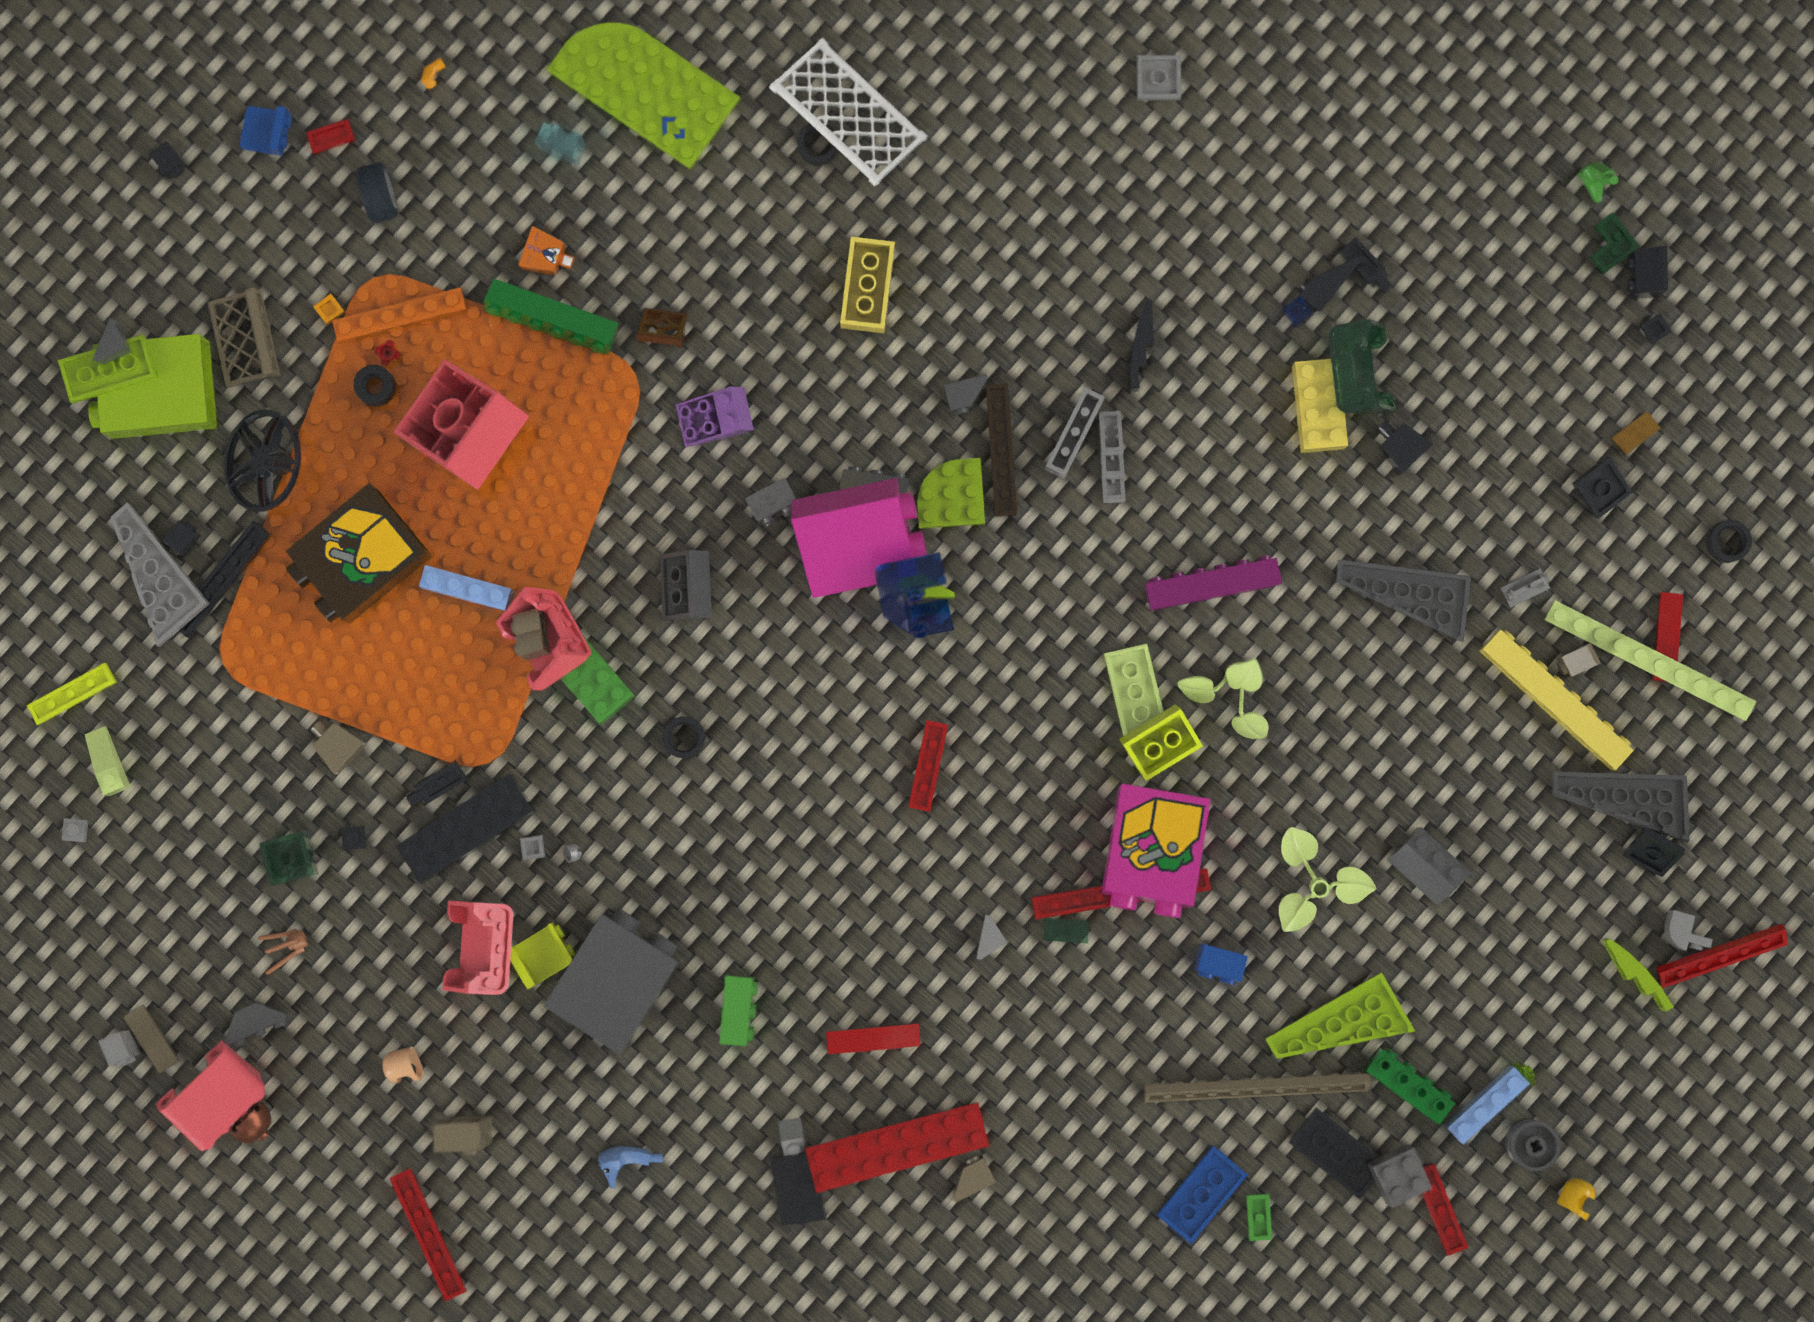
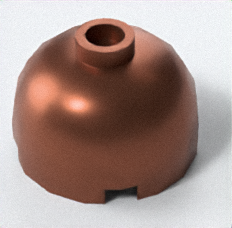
M260 1100L248 1109L244 1117L238 1118L227 1133L238 1142L245 1144L253 1143L256 1140L261 1142L269 1134L268 1128L271 1125L272 1118L270 1110Z

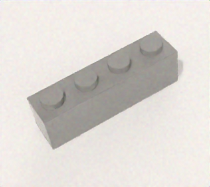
M1086 387L1084 388L1045 467L1046 471L1065 479L1104 401V396Z

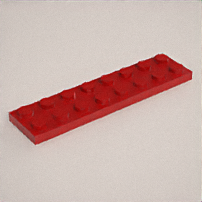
M976 1102L805 1148L815 1192L818 1193L989 1147L979 1103Z

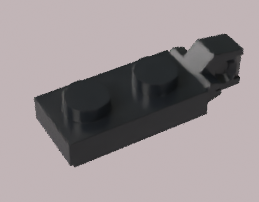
M1356 237L1339 252L1346 262L1359 256L1363 259L1355 268V271L1372 288L1377 286L1383 293H1386L1391 288L1392 284L1385 278L1388 275L1385 271L1386 268Z
M454 760L417 782L413 786L415 790L408 794L406 799L411 806L420 800L423 803H430L468 779L458 762Z

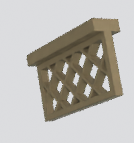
M256 288L246 289V292L208 302L225 385L228 388L267 377L280 376L263 294L261 290ZM246 298L247 306L243 313L234 308L240 299ZM224 304L229 307L223 318L217 315L215 306ZM232 311L241 315L235 326L227 322ZM245 318L251 321L252 326L248 334L239 329ZM224 324L233 328L228 339L221 335V329ZM237 331L246 336L240 347L231 342ZM249 340L254 341L256 344V349L252 355L244 351ZM229 345L238 350L232 361L226 358L225 354ZM241 353L250 357L245 368L236 364ZM254 360L260 364L262 373L253 375L249 372ZM235 366L242 373L237 380L231 381L230 372Z

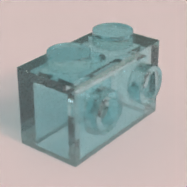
M551 122L550 125L543 123L535 140L537 148L578 166L587 147L584 140H582L583 137L572 131L570 134L562 131L563 128Z

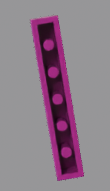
M1270 555L1258 557V561L1249 563V559L1237 561L1236 566L1227 567V564L1216 565L1214 570L1206 571L1205 568L1192 570L1193 574L1184 576L1183 572L1171 574L1170 579L1162 580V576L1150 578L1149 583L1144 585L1149 611L1280 586L1282 580L1277 558L1271 559Z

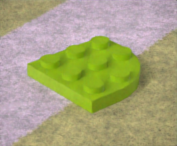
M981 458L951 460L937 466L927 475L920 487L917 500L919 529L985 525Z

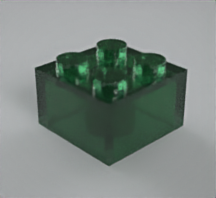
M300 831L259 843L270 886H278L319 874L308 831Z

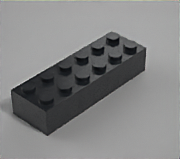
M509 773L396 845V848L418 883L424 884L535 813L536 810L514 775Z

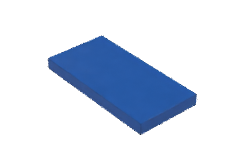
M1212 1145L1156 1215L1192 1244L1248 1174Z

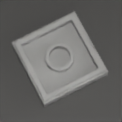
M1137 55V100H1181V55Z

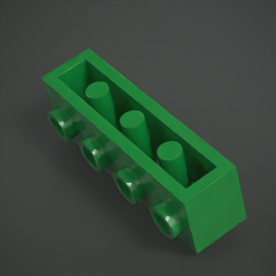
M1378 1048L1363 1070L1433 1122L1440 1125L1455 1104L1450 1100L1452 1095L1442 1088L1439 1091L1432 1086L1434 1082L1425 1075L1419 1077L1414 1073L1416 1069L1406 1061L1403 1064L1396 1060L1398 1055L1390 1049L1386 1048L1384 1051Z

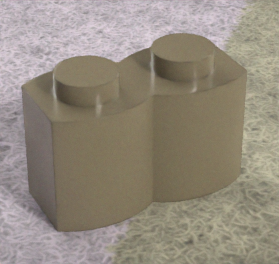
M535 608L513 615L511 629L513 634L516 635V643H514L516 654L525 661L550 654V642L544 612Z

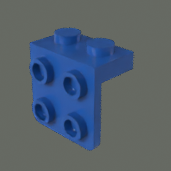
M254 106L247 107L240 147L244 150L283 156L284 149L287 148L288 128L291 127L292 123L291 113L286 107L277 106L276 110Z

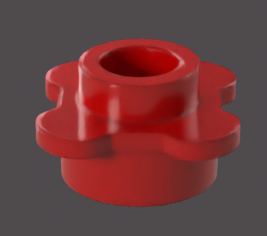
M387 340L374 350L375 354L380 357L383 366H388L391 361L398 360L401 357V353L395 349L392 340Z

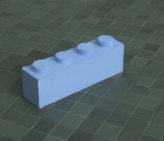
M427 565L424 567L419 587L425 590L505 611L510 606L514 591L510 588Z
M1509 1065L1447 1121L1444 1126L1461 1144H1465L1529 1085L1528 1081L1515 1067Z

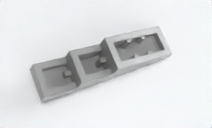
M1121 411L1099 412L1103 503L1125 502Z

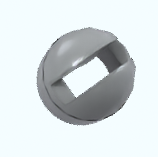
M576 844L564 846L563 854L568 863L575 862L581 858L582 852H578L580 846Z

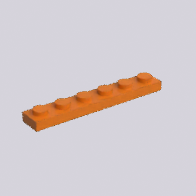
M460 287L335 319L332 322L337 342L341 343L466 311L467 307L462 288Z

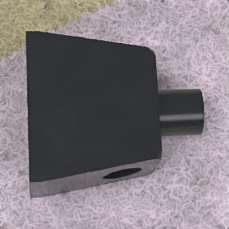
M1386 421L1377 430L1386 439L1379 448L1399 476L1433 445L1405 423L1395 430Z

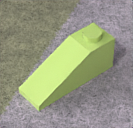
M104 726L85 734L94 773L103 795L112 796L131 788L107 727Z

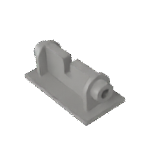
M1538 569L1502 587L1501 590L1511 608L1550 589L1547 583L1549 578L1547 574L1542 573L1541 569Z

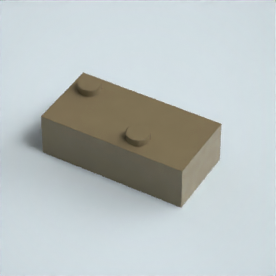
M492 1115L446 1117L433 1124L434 1152L463 1151V1155H476L478 1150L485 1148L493 1142Z

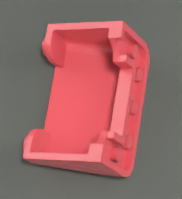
M524 587L497 620L496 624L504 638L516 640V635L513 634L511 629L513 615L535 608L544 612L550 642V654L530 659L529 661L535 671H531L527 675V681L532 690H544L583 664L592 652L565 602L557 592L550 589Z
M448 901L447 912L449 919L454 923L463 924L460 968L449 969L444 974L442 990L466 994L498 995L504 993L509 985L513 927V911L511 907L506 904Z

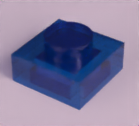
M1298 296L1282 309V312L1294 327L1313 314L1301 296Z

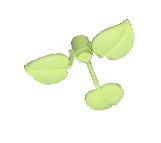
M1256 658L1230 665L1226 670L1223 680L1215 687H1213L1211 679L1202 676L1188 677L1178 681L1177 684L1181 691L1189 699L1197 703L1213 701L1215 698L1214 692H1217L1226 682L1233 689L1240 688V716L1233 717L1231 721L1234 730L1241 736L1250 739L1267 737L1269 730L1267 720L1260 714L1254 712L1244 714L1243 712L1244 690L1256 691L1262 685V672Z
M1294 827L1288 828L1281 843V853L1284 860L1293 867L1300 865L1302 862L1304 863L1312 877L1309 885L1312 893L1306 895L1305 898L1299 893H1290L1282 898L1279 903L1278 912L1284 932L1296 931L1310 924L1315 918L1317 908L1308 899L1315 897L1323 898L1328 895L1329 890L1334 886H1337L1335 889L1336 896L1346 904L1358 903L1376 890L1372 879L1364 871L1352 866L1344 867L1337 872L1338 882L1328 884L1323 878L1316 877L1307 860H1311L1316 856L1318 852L1317 840L1309 832Z

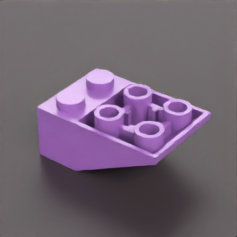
M728 387L676 404L685 447L725 439L754 430L744 387Z

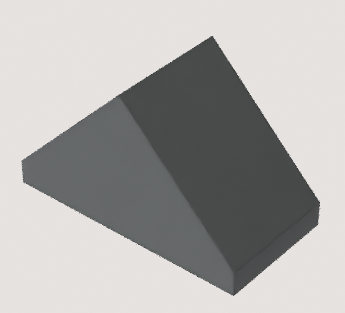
M111 318L107 323L93 357L94 361L102 365L132 353L120 323Z

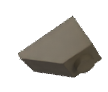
M1591 643L1557 658L1559 661L1557 663L1558 669L1567 678L1601 663Z
M975 1155L966 1160L967 1164L962 1168L953 1196L955 1203L996 1183L984 1156L979 1158L978 1155Z

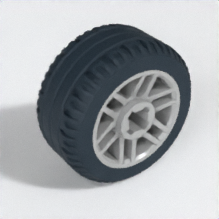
M376 162L359 167L356 171V179L369 220L373 223H379L396 218L398 215L397 202L385 165L381 162Z

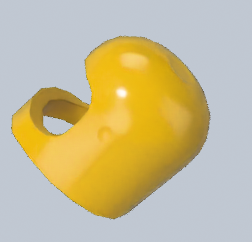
M1572 1178L1564 1185L1557 1203L1587 1221L1590 1214L1584 1212L1582 1207L1587 1198L1595 1200L1596 1191L1590 1183L1579 1178Z

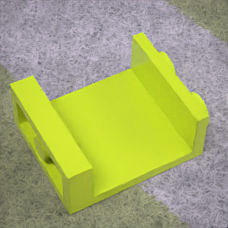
M550 923L544 929L516 946L511 947L510 961L527 990L569 966L576 955L572 945H567L562 938L565 934L559 924L555 926L554 923Z

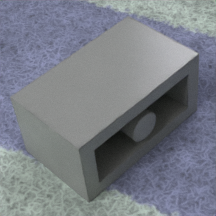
M131 1029L117 1032L99 1040L109 1066L116 1064L118 1068L135 1062V1057L141 1054Z

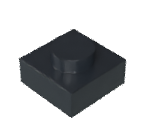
M1661 314L1640 325L1651 345L1672 332Z
M365 826L341 828L342 850L366 848Z

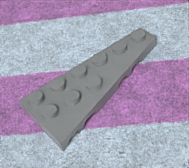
M126 503L111 516V520L118 540L124 549V557L126 562L129 563L132 572L131 576L139 599L145 608L148 624L155 636L156 646L160 647L210 603L132 505Z

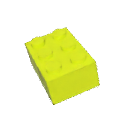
M1176 704L1119 739L1145 781L1203 747L1184 713Z

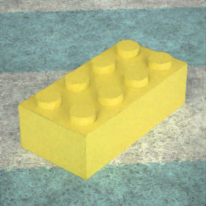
M851 237L840 321L842 329L885 333L895 242Z
M1339 358L1295 362L1292 365L1300 453L1345 449L1348 446Z

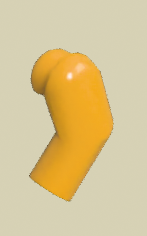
M441 58L430 63L423 70L421 82L427 89H432L436 86L435 74L446 67Z

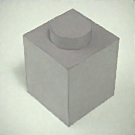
M801 1118L778 1122L784 1157L806 1153Z

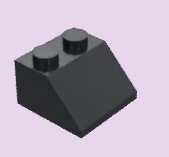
M1667 246L1635 250L1627 258V269L1630 270L1627 289L1628 292H1631V298H1658L1668 290Z

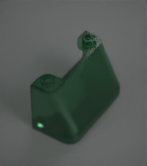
M1367 319L1339 324L1330 330L1329 346L1336 404L1340 411L1354 414H1388L1396 412L1394 397L1388 392H1376L1372 350L1381 348L1387 341L1386 325Z

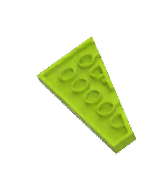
M1380 972L1264 1039L1275 1058L1278 1059L1415 1032V1029L1384 975Z

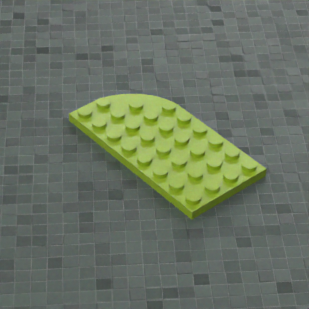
M622 23L598 24L578 32L564 44L546 69L548 73L690 170L740 101L738 95L643 30ZM662 117H676L675 122H667V133L663 136ZM680 129H685V139H675L673 134H680Z

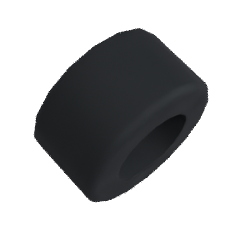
M368 365L357 372L354 378V391L365 404L382 406L393 398L396 392V383L393 376L384 367ZM374 377L381 379L383 382V388L377 394L369 393L366 388L367 382Z

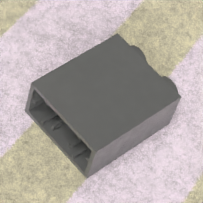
M620 908L616 910L613 917L606 913L601 914L543 1006L619 1055L626 1050L681 960L673 956L678 948L676 943L658 932H655L650 941L635 932L641 922Z

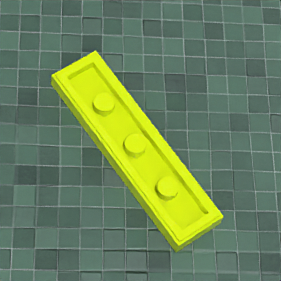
M103 663L26 706L36 725H40L117 683L108 664Z

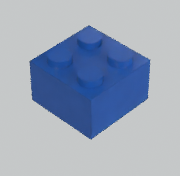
M1200 943L1194 970L1199 971V976L1213 979L1215 975L1220 977L1219 981L1235 985L1236 981L1242 983L1248 956Z

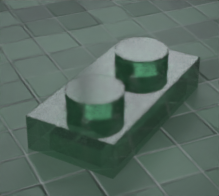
M1044 918V941L1088 944L1089 921Z

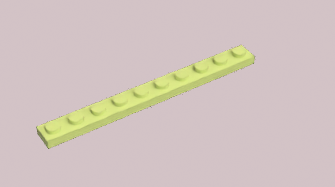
M1556 600L1553 601L1544 618L1545 621L1744 721L1747 720L1757 702Z

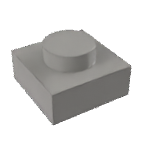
M64 818L62 840L86 842L88 820Z

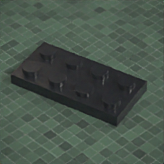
M1315 1107L1288 1142L1358 1199L1363 1197L1375 1181L1367 1163L1378 1158V1156L1317 1107Z

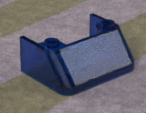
M940 552L884 563L876 567L875 576L884 618L916 638H924L928 635L954 630L947 599L909 606V602H918L925 596L926 588L947 584Z

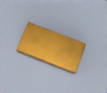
M1646 411L1611 439L1625 456L1661 428L1649 412Z

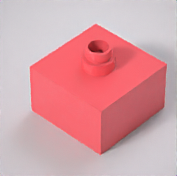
M444 359L396 427L394 433L425 456L478 490L529 416L500 393Z

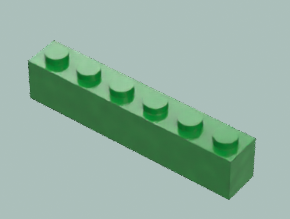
M493 279L484 299V311L492 316L506 318L514 324H523L534 331L548 333L556 339H565L576 346L590 348L595 353L608 355L618 334L617 322L497 279Z

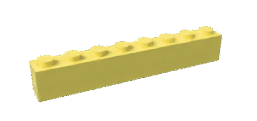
M1502 630L1496 631L1479 652L1609 770H1616L1634 751L1630 747L1631 743L1625 737L1616 735L1613 732L1614 727L1605 720L1602 722L1597 717L1598 713L1589 705L1584 706L1580 702V696L1572 690L1569 692L1563 686L1565 683L1556 675L1551 676L1547 672L1548 668L1539 660L1536 662L1530 657L1531 652L1523 645L1519 647L1514 642L1515 638L1506 630L1504 632Z

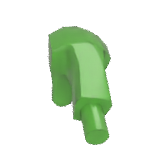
M1590 162L1583 166L1577 174L1588 190L1592 201L1596 203L1602 200L1604 185H1615L1618 183V177L1615 176V172L1602 162Z

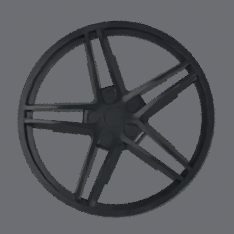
M257 410L244 417L231 434L224 460L225 479L231 495L245 509L257 512L272 510L279 506L294 488L301 465V446L297 431L291 421L277 411ZM273 417L274 419L266 432L263 442H261L248 426L259 418ZM284 425L293 440L294 460L286 453L277 452L283 436L282 430ZM240 438L252 459L233 473L234 453ZM288 472L292 473L285 490L278 498L271 502L273 474L286 475ZM256 478L259 505L246 500L240 493L238 486Z

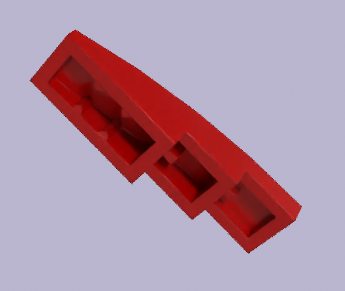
M919 1024L827 1031V1054L920 1046Z

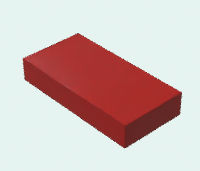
M348 119L306 132L313 154L356 141Z

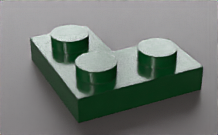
M1613 212L1594 226L1595 230L1606 242V245L1590 258L1604 275L1640 247Z

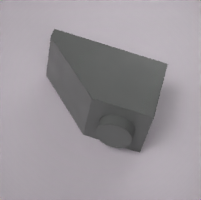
M987 374L944 385L950 414L955 413L958 416L968 413V409L973 407L987 383Z

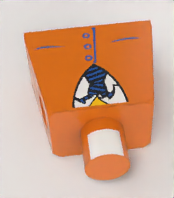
M532 226L518 266L523 271L556 275L559 266L571 270L575 257L564 254L566 246L562 241Z

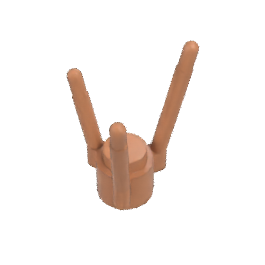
M293 929L287 932L258 937L259 941L287 937L286 942L266 949V954L287 946L290 950H295L265 972L266 975L277 970L296 955L305 952L304 947L308 946V941L302 929L299 931Z

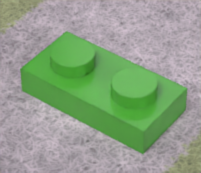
M1269 1194L1246 1195L1249 1241L1272 1240Z

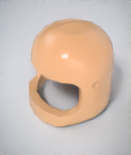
M413 1047L391 1051L383 1058V1072L388 1081L400 1083L402 1077L405 1076L412 1078L413 1081L422 1080L423 1068ZM411 1063L414 1064L416 1067V1074L412 1068Z

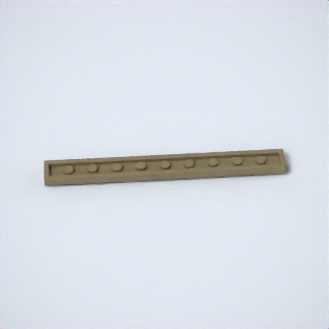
M1354 1072L1350 1075H1341L1339 1073H1332L1328 1076L1310 1074L1306 1077L1289 1075L1283 1078L1263 1077L1253 1080L1241 1078L1234 1081H1229L1228 1079H1219L1214 1082L1197 1080L1194 1083L1175 1081L1171 1084H1161L1153 1082L1145 1085L1144 1099L1145 1103L1365 1092L1369 1091L1371 1081L1370 1074Z

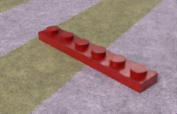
M1779 924L1656 967L1658 984L1663 989L1788 945L1786 928L1783 924Z
M409 1168L390 1177L392 1186L445 1302L467 1292L412 1169Z

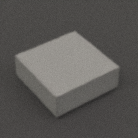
M543 835L520 838L523 860L546 857Z

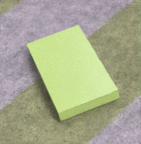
M1147 644L1104 653L1123 736L1164 712Z

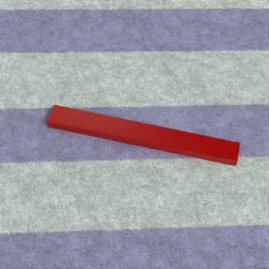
M1207 868L1199 870L1196 893L1211 890ZM1102 886L1031 897L1034 917L1035 919L1111 907V895L1101 894Z

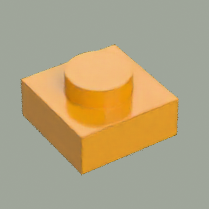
M329 294L313 306L327 325L345 313L332 294Z

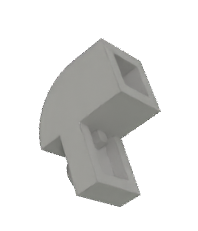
M1668 910L1664 932L1668 942L1676 949L1687 951L1688 944L1690 943L1689 948L1703 951V947L1711 948L1713 939L1691 934L1695 916L1675 910Z

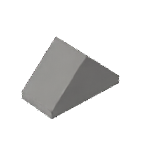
M985 915L976 956V959L980 960L1007 943L990 915Z

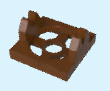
M644 308L637 332V340L639 343L668 344L682 349L688 314ZM658 323H666V324H668V326H666V327H660V326H658V325H656V324H658ZM647 327H654L657 333L648 332ZM668 330L677 331L673 335L664 334V332Z

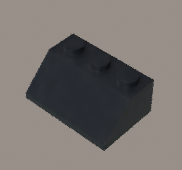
M806 1153L770 1158L782 1225L804 1224L825 1220L826 1211L822 1192H815Z

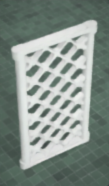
M822 38L782 76L771 83L769 88L788 102L869 178L868 181L875 187L908 154L925 141L927 135L910 123L828 46L829 43ZM817 51L823 52L822 59H811ZM833 62L839 67L838 74L826 73L825 64ZM804 63L807 64L806 73L796 72ZM810 63H820L823 73H812L810 71ZM791 76L793 85L784 88L781 84ZM795 77H806L808 79V86H796ZM848 77L855 82L854 88H842L841 79ZM810 78H822L823 87H812ZM826 78H836L838 80V88H828L826 86ZM796 91H807L808 101L800 103L794 97ZM811 92H822L824 94V101H812ZM826 92H837L839 94V102H828ZM842 93H852L854 95V103H844L842 101ZM867 93L871 97L870 103H858L857 94ZM811 106H823L824 116L815 117L810 112ZM827 106L839 107L840 116H829L827 114ZM842 107H853L855 109V117H844ZM882 107L887 112L885 118H874L873 108ZM857 108H869L870 118L859 117ZM827 121H839L840 130L831 132L826 127ZM843 121L855 122L856 131H845L843 129ZM897 121L903 127L901 133L889 132V123ZM858 122H869L871 132L859 131ZM873 123H885L886 132H875ZM843 136H855L856 145L846 146L842 142ZM859 136L871 137L872 146H861L859 144ZM913 136L916 140L908 147H905L904 138ZM874 137H885L887 146H875ZM889 138H901L902 147H891ZM859 151H871L872 160L866 162L858 157ZM875 151L887 152V161H877L875 159ZM891 151L901 152L897 158L891 161ZM875 165L887 166L878 175L874 172Z

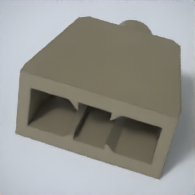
M318 721L311 729L319 738L313 744L314 749L329 769L337 775L367 745L365 741L337 723H333L327 728L321 721Z

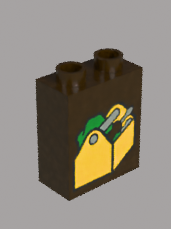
M368 483L286 550L287 554L294 561L286 567V570L301 588H305L309 583L314 585L322 595L314 604L330 623L338 617L347 623H352L428 561L432 555L381 492Z

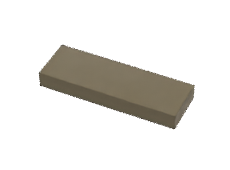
M145 1005L139 1006L123 1017L159 1074L180 1061Z

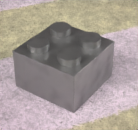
M783 478L745 499L759 526L764 525L766 528L776 523V518L782 515L784 517L790 516L792 514V500L796 498L786 479Z
M1408 1144L1367 1163L1385 1204L1391 1208L1432 1189L1414 1147Z

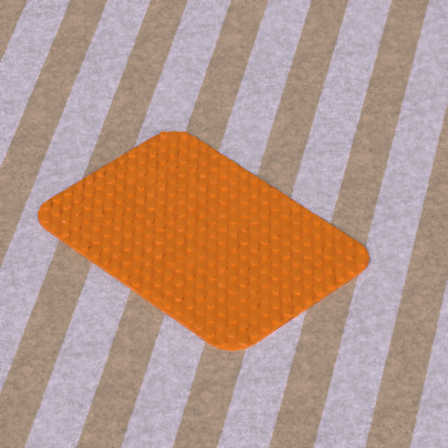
M387 274L374 277L358 288L349 302L344 317L444 292V290L405 276ZM464 298L467 307L466 311L338 343L337 338H335L298 434L301 446V465L297 481L289 496L279 506L269 510L263 528L271 533L272 536L247 566L222 631L220 653L223 665L232 678L247 688L449 763L456 760L460 766L477 767L489 764L502 755L513 739L532 689L528 684L527 675L535 670L529 660L525 661L516 654L514 649L516 640L506 639L502 636L496 622L505 611L422 589L419 587L424 567L427 565L510 588L514 591L511 603L524 587L553 590L565 602L637 412L640 388L637 375L626 360L613 352H609L608 355L595 353L590 348L576 346L565 339H556L548 333L534 331L520 323L514 324L506 318L490 315L484 311V305ZM387 340H392L395 349L401 353V357L398 360L391 361L388 366H383L380 357L375 354L374 350ZM444 359L500 393L529 416L478 490L425 456L394 433L396 427ZM379 365L384 367L393 376L396 383V392L387 404L370 406L365 404L354 391V378L363 367ZM371 378L367 382L366 388L369 393L377 394L382 390L383 382L379 378ZM294 447L290 455L293 460L295 459ZM288 472L282 476L273 501L285 490L292 473ZM370 483L381 492L431 553L432 557L352 623H347L341 620L340 617L330 623L314 604L322 596L314 585L309 583L305 588H301L287 572L286 567L294 561L287 554L286 550Z

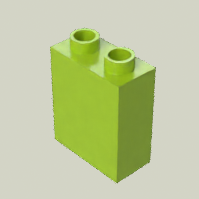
M200 334L147 339L158 378L97 396L98 401L90 402L88 407L91 426L93 428H100V433L111 439L216 429L217 420L210 341ZM93 344V349L98 348L99 344Z

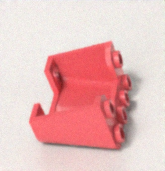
M222 1040L205 1056L208 1066L182 1092L177 1095L176 1090L172 1088L156 1103L157 1109L200 1151L211 1149L216 1140L222 1134H226L231 1129L232 1124L238 1118L244 1117L248 1109L255 1102H259L265 1095V1085L260 1072Z

